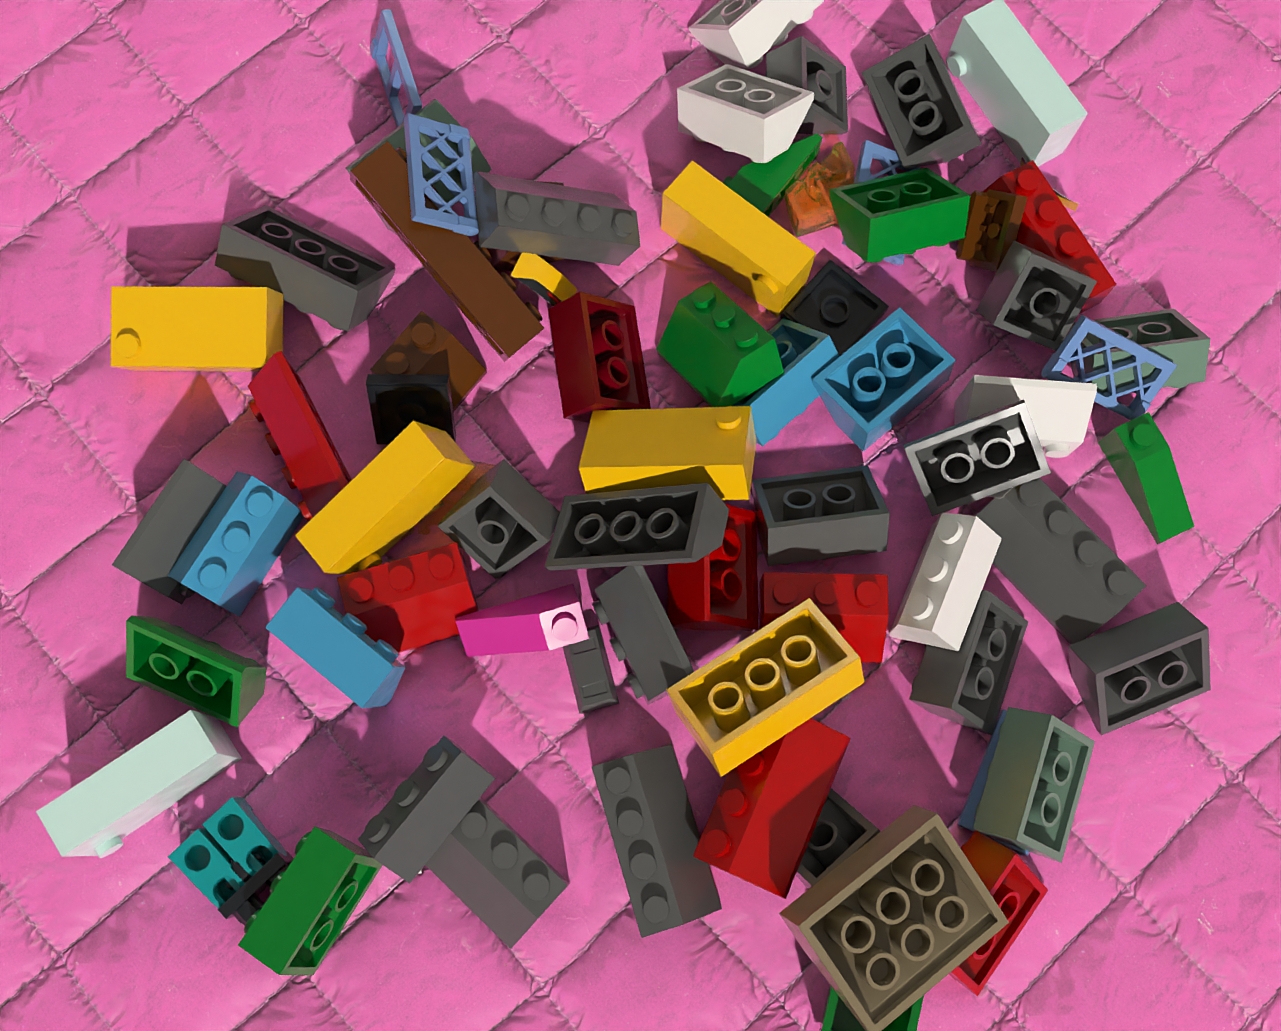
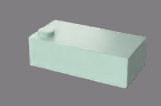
M993 0L962 18L946 58L951 74L959 78L1019 162H1021L1023 156L1027 163L1034 160L1039 167L1062 154L1088 115L1087 111L1004 0Z
M189 710L37 810L36 813L62 857L98 855L99 858H103L123 846L124 843L121 839L240 761L242 757L217 718Z

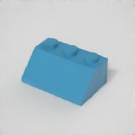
M899 307L815 376L812 383L836 425L864 452L944 385L950 378L956 360Z
M785 318L768 331L775 338L784 373L732 405V407L751 406L756 443L761 446L774 439L781 429L796 416L803 413L808 405L819 396L812 383L813 378L840 357L829 335Z
M237 471L168 576L240 617L304 516L301 510L285 496L254 476Z
M297 587L265 628L359 707L387 706L406 668L396 660L400 654L385 641L379 639L376 643L364 633L368 629L367 626L350 613H347L345 616L332 607L336 601L322 589L315 587L311 590Z

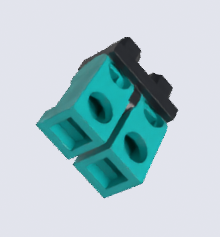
M231 797L202 824L204 828H198L168 858L209 901L219 908L217 910L225 919L236 917L245 926L249 918L257 910L262 909L264 902L258 896L268 886L271 887L274 879L282 871L287 870L294 858L288 851H285L280 842L265 828L252 812V807L243 797Z

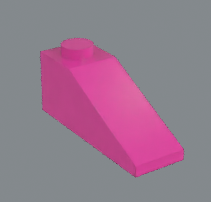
M573 584L455 618L467 657L548 651L589 639Z

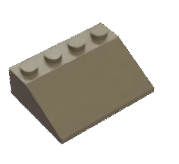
M915 805L779 913L802 949L865 1031H882L1009 923L938 813Z

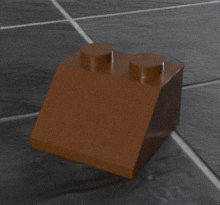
M422 311L370 369L372 374L449 375L453 412L487 373V370L452 333Z

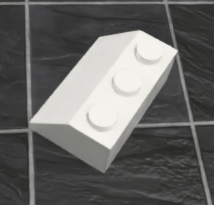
M720 0L688 29L699 42L725 65L729 64L738 68L751 69L763 60V55L769 49L783 43L788 38V33L794 27L808 21L813 16V11L824 0Z
M726 64L677 88L678 131L693 136L697 141L717 145L724 151L736 152L749 157L753 162L766 163L789 149L814 100V92Z
M974 375L955 400L954 425L1024 399L1045 456L1052 458L1066 457L1084 442L1097 393V384Z
M942 512L931 526L889 635L893 638L959 651L1002 538L977 516Z

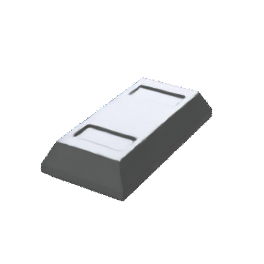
M599 625L587 628L589 639L563 646L579 714L619 704Z

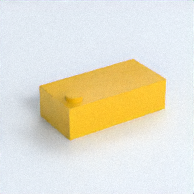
M693 160L662 194L661 229L776 317L782 314L805 287L816 252Z
M111 286V367L132 371L259 372L274 353L283 352V294L268 287Z
M751 406L593 411L578 467L586 494L708 483L721 500H749L757 442Z
M412 421L295 536L324 573L350 574L381 565L383 561L381 557L476 466L446 431Z
M808 598L666 690L677 716L722 777L862 685L864 678L860 656L812 600Z

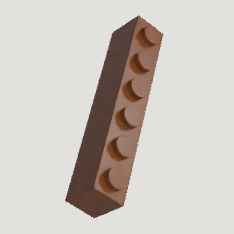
M387 141L350 170V181L504 362L544 329L540 323L543 318L539 311L530 302L524 304L515 293L517 286L504 271L499 274L489 262L492 260L490 253L485 247L479 246V241L473 243L467 235L411 220L407 155L403 149L398 147L395 150ZM432 185L431 187L438 193L436 188ZM424 193L425 208L438 211L437 206Z

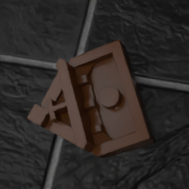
M991 189L987 192L974 191L970 194L965 238L956 240L958 248L955 254L957 259L967 260L971 266L997 272L1011 244L1017 239L1028 197Z

